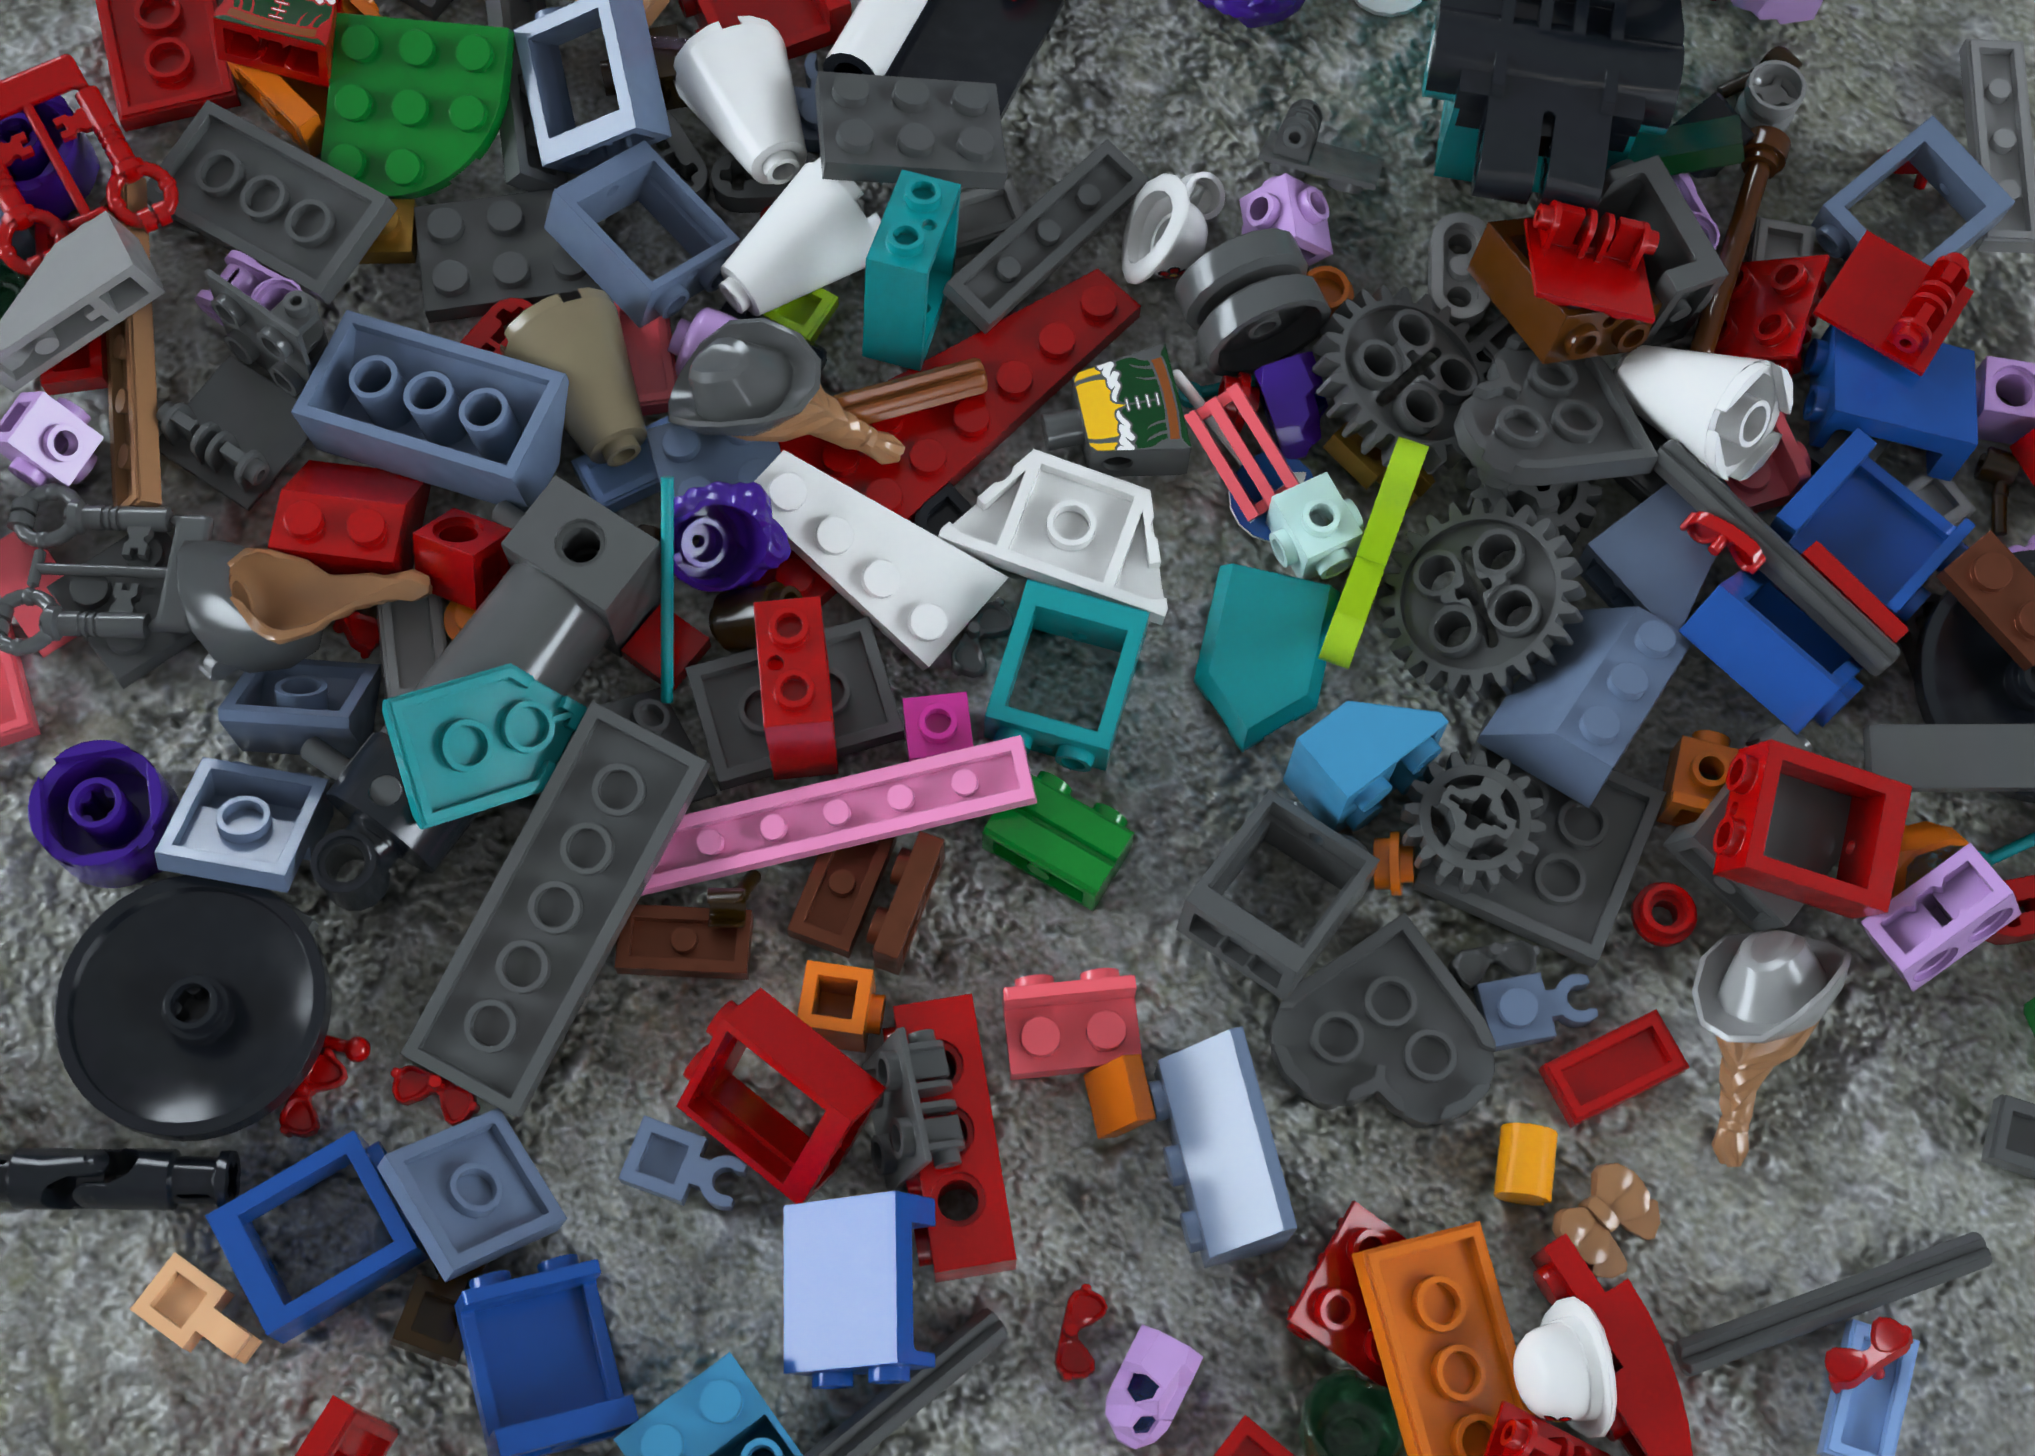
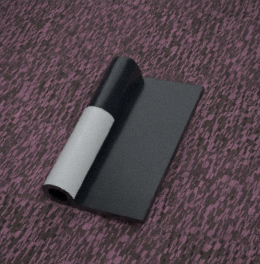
M861 0L827 55L823 64V71L995 83L1002 120L1066 0H1016L1015 2L1011 0Z

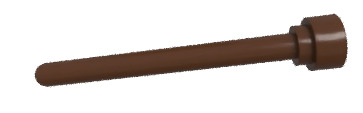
M1762 125L1750 129L1755 136L1744 146L1745 162L1741 163V168L1745 175L1719 254L1729 275L1701 312L1690 345V351L1715 352L1767 181L1783 170L1791 148L1789 137L1778 128Z

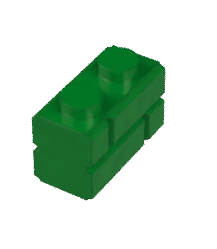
M1040 771L1037 777L1031 774L1037 803L992 814L982 832V848L1089 910L1094 911L1112 879L1116 876L1132 848L1134 832L1126 828L1128 825L1127 819L1114 808L1103 803H1095L1093 808H1090L1071 797V787L1059 777L1045 771Z

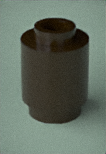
M780 582L722 591L716 596L709 613L711 633L721 646L731 653L757 648L753 602L803 597L795 587L784 586Z

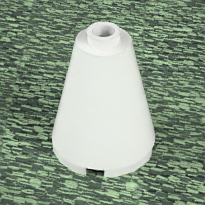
M750 15L737 16L741 24L724 29L719 21L707 25L689 38L675 57L673 67L677 74L674 85L680 98L754 180L762 184L775 185L791 181L804 166L807 159V150L783 38L768 20Z
M821 157L817 160L814 158L810 162L805 163L721 266L720 270L724 281L719 284V288L727 302L740 314L748 309L751 314L760 316L866 268V257L881 219L876 211L866 218L856 201L864 195L854 181L822 179Z
M1641 345L1621 357L1613 374L1634 413L1668 440L1674 439L1679 441L1717 478L1729 481L1728 478L1730 477L1738 481L1748 479L1766 463L1777 448L1783 435L1773 431L1779 414L1783 412L1790 415L1793 405V381L1788 370L1769 360Z

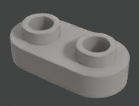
M1455 212L1441 218L1433 229L1428 248V294L1431 297L1432 310L1439 313L1448 305L1451 308L1449 322L1454 327L1464 322H1467L1470 327L1479 323L1484 317L1490 302V298L1467 271L1487 225L1477 216L1465 212ZM1460 246L1467 253L1455 254L1449 247ZM1459 298L1465 302L1466 306H1454L1449 303L1448 299Z

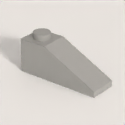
M106 210L92 220L83 223L75 231L53 245L1 318L0 383L13 393L166 292L140 240Z

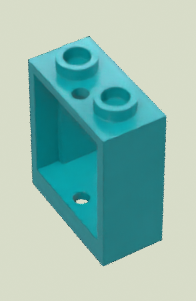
M901 170L866 257L863 357L921 371L947 301V297L942 292L946 282L954 276L961 184Z
M1027 579L986 709L984 737L998 741L1021 735L1027 754L1031 750L1053 756L1059 765L1078 772H1089L1092 768L1106 771L1146 637L1150 612ZM1032 629L1121 653L1098 731L1008 707Z

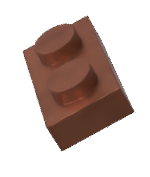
M1990 530L1936 577L2012 659L2026 671L2035 665V577Z
M919 831L912 850L905 847L901 848L890 877V884L898 887L889 909L882 906L877 908L866 938V943L874 945L873 958L875 967L896 975L900 974L945 859L944 839Z
M896 837L819 854L788 925V936L850 958L896 845Z
M636 904L617 939L614 966L617 974L749 980L754 919L752 910H746V924L743 928L708 927L710 908Z

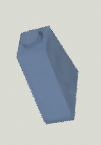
M1718 478L1722 483H1724V484L1730 489V487L1728 486V484H1727L1722 478ZM1667 483L1590 541L1578 562L1583 569V572L1580 574L1582 578L1610 608L1639 606L1680 630L1690 613L1716 556L1708 551L1711 543H1698L1688 535L1687 530H1680V525L1691 512L1696 513L1698 511Z

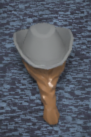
M1773 930L1724 935L1700 958L1692 996L1700 1025L1715 1034L1722 1055L1719 1074V1106L1722 1115L1711 1143L1721 1164H1726L1727 1167H1741L1749 1151L1748 1131L1757 1090L1775 1066L1796 1056L1825 1012L1842 990L1853 956L1852 953L1831 943L1802 937L1791 932Z

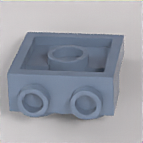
M202 757L154 852L158 870L288 893L302 860H311V854L316 844L324 837L334 815L333 804L326 796L330 789L329 779L311 776L306 773H292L258 767L238 761L230 762Z

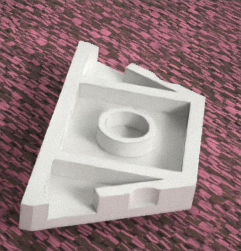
M1033 449L1013 466L1011 474L1005 480L993 483L977 497V503L953 524L949 521L939 532L938 537L986 564L1037 582L1150 612L1148 621L1161 626L1165 620L1168 605L1167 599L1163 596L1159 569L1161 558L1158 539L1154 535V511L1150 489Z

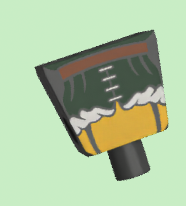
M1166 344L1156 345L1078 372L1072 378V409L1041 415L1042 432L1047 451L1081 445L1087 468L1113 477L1187 474L1192 447Z

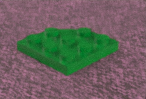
M337 13L321 161L381 192L390 199H415L430 195L451 185L450 180L464 171L476 158L481 160L495 140L502 125L510 93L515 49L514 32L507 27Z

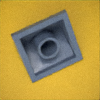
M304 659L289 669L256 673L244 671L218 708L219 722L242 751L301 755L300 751L306 740L316 736L348 758H353L373 733L381 682V664Z

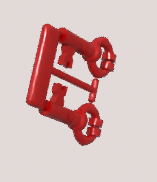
M63 54L0 80V120L19 112H24L80 215L70 219L67 227L60 218L50 211L27 204L7 167L11 166L16 159L24 161L35 156V152L31 145L23 148L22 145L28 143L24 131L11 136V140L8 143L0 142V208L4 213L1 218L2 223L0 224V259L8 267L17 273L32 276L51 250L50 248L43 251L42 255L44 258L42 259L38 254L26 260L17 255L16 248L12 246L14 232L27 230L34 223L46 226L50 230L51 237L55 239V243L69 235V228L75 231L80 225L92 220L105 210L112 212L117 219L128 226L144 229L147 234L157 230V225L159 224L161 227L173 223L171 216L174 214L179 203L177 181L159 165L143 161L140 157H135L98 87L88 85L71 55ZM72 90L78 91L75 94V98L81 108H78L72 116L64 114L52 120L57 130L65 127L66 130L60 132L64 143L76 139L79 132L89 133L94 131L98 137L102 148L105 150L113 166L106 186L108 209L100 206L90 210L34 106ZM143 176L153 178L158 182L159 189L163 191V201L160 200L151 204L152 211L148 207L137 210L136 213L129 210L121 196L124 184L136 183Z

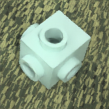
M1324 472L1272 496L1266 518V524L1271 531L1269 535L1270 544L1277 560L1285 568L1291 566L1297 578L1305 580L1320 575L1321 579H1329L1347 570L1354 562L1364 531L1363 519L1357 506L1349 498L1343 500L1328 472Z

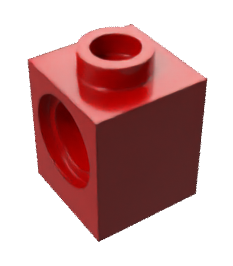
M452 508L413 532L415 570L430 577V582L433 586L432 594L477 610L510 569L501 543L512 529L457 508Z

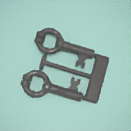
M54 482L33 488L23 496L14 497L7 527L14 531L21 541L39 549L34 550L27 580L29 587L6 594L0 599L1 651L21 657L40 651L52 641L61 640L63 636L148 639L151 632H191L178 594L176 556L185 540L211 541L214 520L210 516L174 515L170 507L88 505L75 490ZM48 499L52 501L60 499L67 504L63 512L64 525L50 533L46 531H33L39 507L38 503ZM173 526L175 527L167 567L44 563L46 558L44 550L47 548L62 545L76 536V534L82 535L87 530L106 529L111 531L123 530L129 534V539L124 542L121 554L125 560H133L134 554H137L141 561H149L151 547L148 543L153 539L154 533L171 532ZM41 575L165 579L158 613L153 620H151L148 613H137L134 607L137 602H140L143 590L139 583H131L130 590H127L124 583L115 582L113 596L116 601L111 605L109 612L100 613L65 611L51 595L35 589L39 587ZM24 604L41 607L43 611L39 617L40 631L27 639H11L8 637L15 607Z

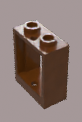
M1525 218L1488 222L1467 271L1542 364L1628 353L1637 349L1645 342L1652 326L1650 323L1633 319L1618 320L1605 313L1585 308L1568 309L1567 306H1557L1545 299L1534 297L1524 227ZM1650 289L1656 318L1663 303Z

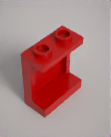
M677 0L685 18L695 17L700 28L694 31L695 34L707 25L719 21L723 29L739 25L741 23L737 16L750 15L768 20L783 38L788 60L835 44L852 16L850 0Z

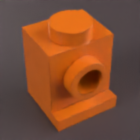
M1711 730L1695 731L1692 733V737L1681 736L1670 751L1663 791L1666 792V795L1658 812L1657 822L1677 827L1694 822L1699 818L1725 785L1728 768L1734 757L1738 754V749L1730 747L1731 740L1728 736ZM1700 772L1715 775L1717 780H1708Z

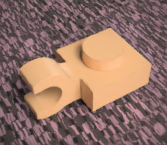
M176 1252L172 1254L130 1308L131 1311L190 1353L202 1337H205L231 1358H236L246 1365L263 1342L243 1326L222 1313L235 1294Z

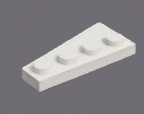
M785 450L754 481L760 484L771 498L772 517L783 527L788 535L790 548L864 617L869 616L870 622L923 671L931 666L1009 578Z

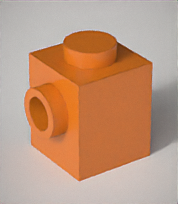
M807 960L797 1017L837 1049L866 1053L868 1035L881 1034L886 995L875 994L874 969Z

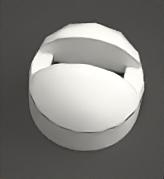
M1197 172L1188 174L1181 179L1187 187L1189 198L1196 184L1201 186L1189 201L1200 210L1205 220L1212 219L1221 212L1225 203V190L1217 176L1210 172Z

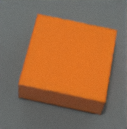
M1141 1054L1121 1055L1083 1075L1098 1139L1116 1138L1156 1119Z

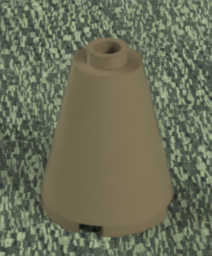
M590 287L578 288L577 290L582 298L564 303L559 293L546 297L524 310L508 325L504 332L508 344L506 347L500 344V351L504 356L565 373L569 379L563 429L592 462L598 464L607 463L611 467L626 464L639 455L641 451L640 446L647 438V431L617 308L611 297L604 290Z

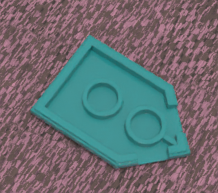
M1233 563L1221 565L1219 568L1193 682L1206 701L1211 702L1228 727L1229 735L1243 753L1263 741L1265 736L1289 722L1297 721L1316 710L1327 663L1318 658L1341 597V592L1331 585Z
M511 663L384 699L382 704L383 717L410 810L418 827L422 830L543 792L573 732L576 731L588 708L574 699L563 696L533 678L534 676Z

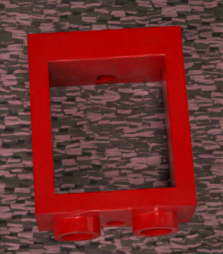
M820 596L753 602L763 726L774 780L839 774L829 661Z
M1773 739L1738 749V754L1732 760L1726 776V786L1730 792L1725 817L1718 824L1713 838V849L1717 854L1713 874L1850 919L1888 913L1912 786ZM1780 773L1852 797L1836 879L1764 856Z
M760 987L739 1005L733 1000L727 1002L713 1017L706 1030V1033L712 1039L687 1065L683 1076L689 1083L676 1107L795 1204L806 1203L836 1174L887 1088ZM746 1048H749L826 1110L811 1137L806 1135L732 1075Z

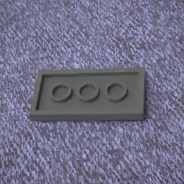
M209 100L205 102L160 164V167L168 171L177 181L179 203L174 214L171 216L172 219L230 251L237 250L245 253L264 267L287 279L293 280L300 286L302 291L327 305L331 304L398 209L388 196ZM150 178L146 183L147 204L149 206L160 200L163 201V191L159 189L158 182Z

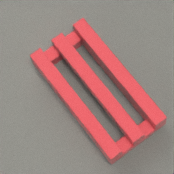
M1238 383L1233 384L1225 392L1217 397L1214 396L1205 402L1203 406L1192 410L1184 416L1248 522L1269 510L1272 496L1300 484ZM1234 402L1284 483L1283 487L1276 491L1272 488L1224 408ZM1213 416L1262 495L1263 499L1254 504L1205 424L1204 420Z

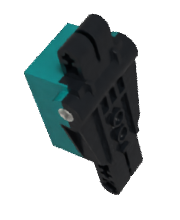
M1439 0L1432 27L1422 88V97L1444 100L1433 176L1471 182V196L1527 205L1531 192H1537V206L1540 203L1549 205L1553 200H1557L1562 203L1583 207L1585 211L1588 208L1597 210L1606 170L1615 163L1628 158L1638 132L1664 136L1669 128L1678 99L1684 66V22L1681 0Z

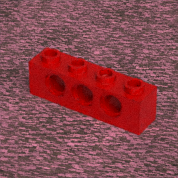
M972 993L893 1006L895 1026L882 1028L884 1042L900 1027H905L907 1041L908 1034L924 1029H933L936 1040L943 1041L947 1062L956 1072L951 1080L953 1089L941 1095L920 1098V1103L945 1099L956 1100V1110L935 1117L958 1114L961 1130L967 1138L965 1142L966 1148L960 1151L961 1164L950 1168L935 1169L932 1158V1161L910 1180L906 1181L908 1193L935 1198L936 1226L914 1229L919 1267L933 1265L935 1283L1016 1270L1017 1258ZM956 1189L969 1192L977 1201L976 1211L969 1218L960 1221L945 1217L938 1205L941 1198L947 1192Z

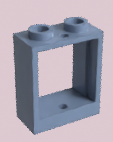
M578 0L565 7H550L540 10L535 14V20L513 29L542 167L580 175L644 140L651 146L672 137L643 0ZM602 27L619 110L576 127L559 45Z
M1932 115L1823 204L1811 226L1816 227L1815 235L1821 247L1834 258L1841 257L1846 262L1867 231L1848 209L1909 160L1967 222L1920 260L1932 267L1934 262L1941 256L1951 252L1963 253L1996 226L2014 205L2015 201Z
M645 140L554 189L544 225L545 230L639 328L659 316H662L664 319L672 317L684 307L689 298L704 289L707 292L717 290L719 284L724 281L720 268L740 242V238ZM636 201H639L693 257L654 281H651L597 224Z

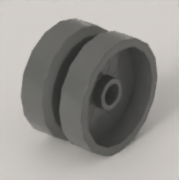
M1271 228L1252 231L1229 239L1202 255L1185 270L1176 283L1174 298L1186 322L1193 330L1198 331L1196 343L1209 369L1215 375L1235 377L1239 372L1252 374L1264 365L1290 357L1316 339L1321 333L1319 331L1320 328L1330 318L1332 310L1315 279L1312 276L1306 275L1309 265L1290 231Z

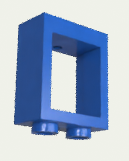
M1759 569L1755 574L1740 570L1719 584L1679 630L1684 637L1795 734L1802 731L1812 720L1823 728L1864 686L1855 678L1863 667Z
M353 1130L205 1215L261 1326L270 1338L284 1344L430 1258L377 1169L380 1161L387 1154L380 1141L369 1146ZM352 1164L394 1242L292 1300L252 1221Z

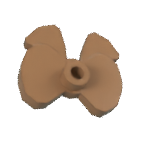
M1619 1163L1597 1165L1591 1173V1196L1582 1200L1578 1207L1561 1208L1554 1214L1552 1230L1556 1239L1565 1233L1568 1235L1586 1264L1589 1265L1588 1267L1594 1276L1613 1279L1627 1272L1628 1263L1610 1232L1616 1230L1620 1225L1627 1232L1642 1240L1654 1239L1661 1222L1658 1202L1650 1199L1648 1189L1633 1170Z

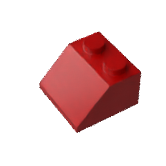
M308 460L281 489L267 547L268 549L307 559L331 575L370 572L387 575L413 569L415 562L413 555V532L420 529L423 525L431 484L378 468Z

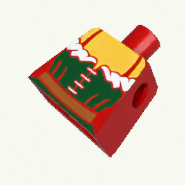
M223 0L213 15L218 59L329 88L337 13H343L342 0Z

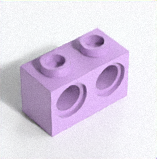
M1969 843L1891 899L1888 913L1868 916L1861 921V924L1872 944L1910 990L1914 992L2019 917L2021 911L2014 892L1977 849Z

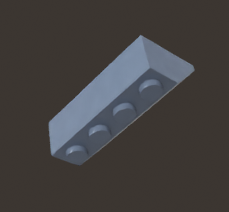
M346 310L291 413L317 450L497 505L500 501L507 500L526 512L550 483L560 462L569 379L565 373Z

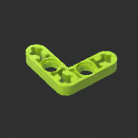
M1400 436L1398 437L1318 659L1349 669L1429 446Z

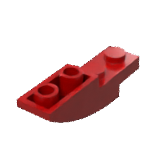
M1566 1233L1543 1247L1530 1258L1537 1268L1533 1271V1278L1543 1296L1551 1305L1558 1299L1572 1296L1584 1302L1595 1312L1604 1327L1616 1376L1617 1406L1615 1420L1605 1436L1611 1442L1619 1439L1629 1456H1693L1689 1422L1672 1363L1647 1308L1630 1280L1627 1278L1605 1292Z

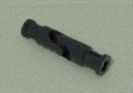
M18 1148L14 1154H0V1202H10L12 1208L23 1210L116 1209L173 1211L177 1208L178 1204H216L217 1208L239 1196L240 1158L237 1151L231 1150L221 1151L219 1156H181L178 1149Z

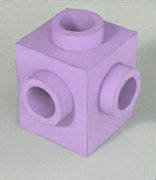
M1284 173L1267 179L1261 187L1239 199L1243 219L1242 235L1256 230L1271 228L1290 231L1297 241L1309 265L1308 267L1333 254L1327 221L1329 206L1323 192L1316 187Z
M44 391L21 392L0 421V453L12 462L8 467L9 471L33 488L52 482L67 487L71 484L80 483L95 466L98 457L93 452L104 437L87 425L91 417L82 408L61 397L54 400Z

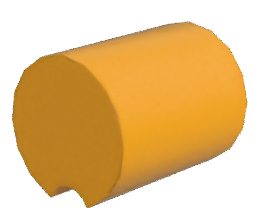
M1506 1123L1500 1126L1493 1194L1495 1198L1509 1203L1530 1206H1544V1203H1551L1558 1138L1556 1130L1530 1123Z

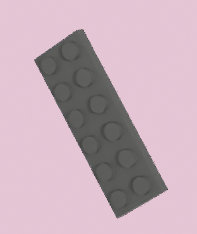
M592 701L400 1054L514 1117H522L706 776L711 763Z

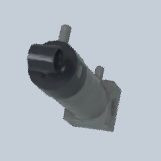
M555 475L526 512L507 500L500 501L493 509L492 521L512 529L501 543L510 569L413 691L511 663L534 676L535 680L566 696L603 648L622 658L621 649L661 603L660 541ZM386 724L380 732H373L352 759L316 736L306 740L301 748V758L336 780L326 793V796L334 807L350 822L345 830H337L324 836L316 844L310 860V869L315 881L338 907L345 910L362 911L377 904L384 897L389 887V869L398 858L424 872L432 874L480 813L467 815L427 829H420L410 810ZM351 860L365 861L361 874L355 879L348 882L337 881V874L346 862Z

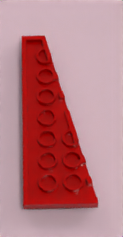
M1097 268L1007 316L986 334L979 331L925 360L921 371L908 369L890 379L893 380L963 360L978 358L985 368L988 380L987 391L983 394L868 424L877 431L888 432L894 435L905 446L904 454L901 455L899 462L881 465L858 450L845 449L812 435L778 442L781 452L785 450L914 523L916 512L926 501L937 494L949 482L955 486L1063 388L1073 376L1086 367L1140 317L1141 305ZM792 549L789 558L782 562L779 567L768 569L758 581H754L749 585L780 582L784 586H793L798 589L803 598L820 596L821 606L838 593Z

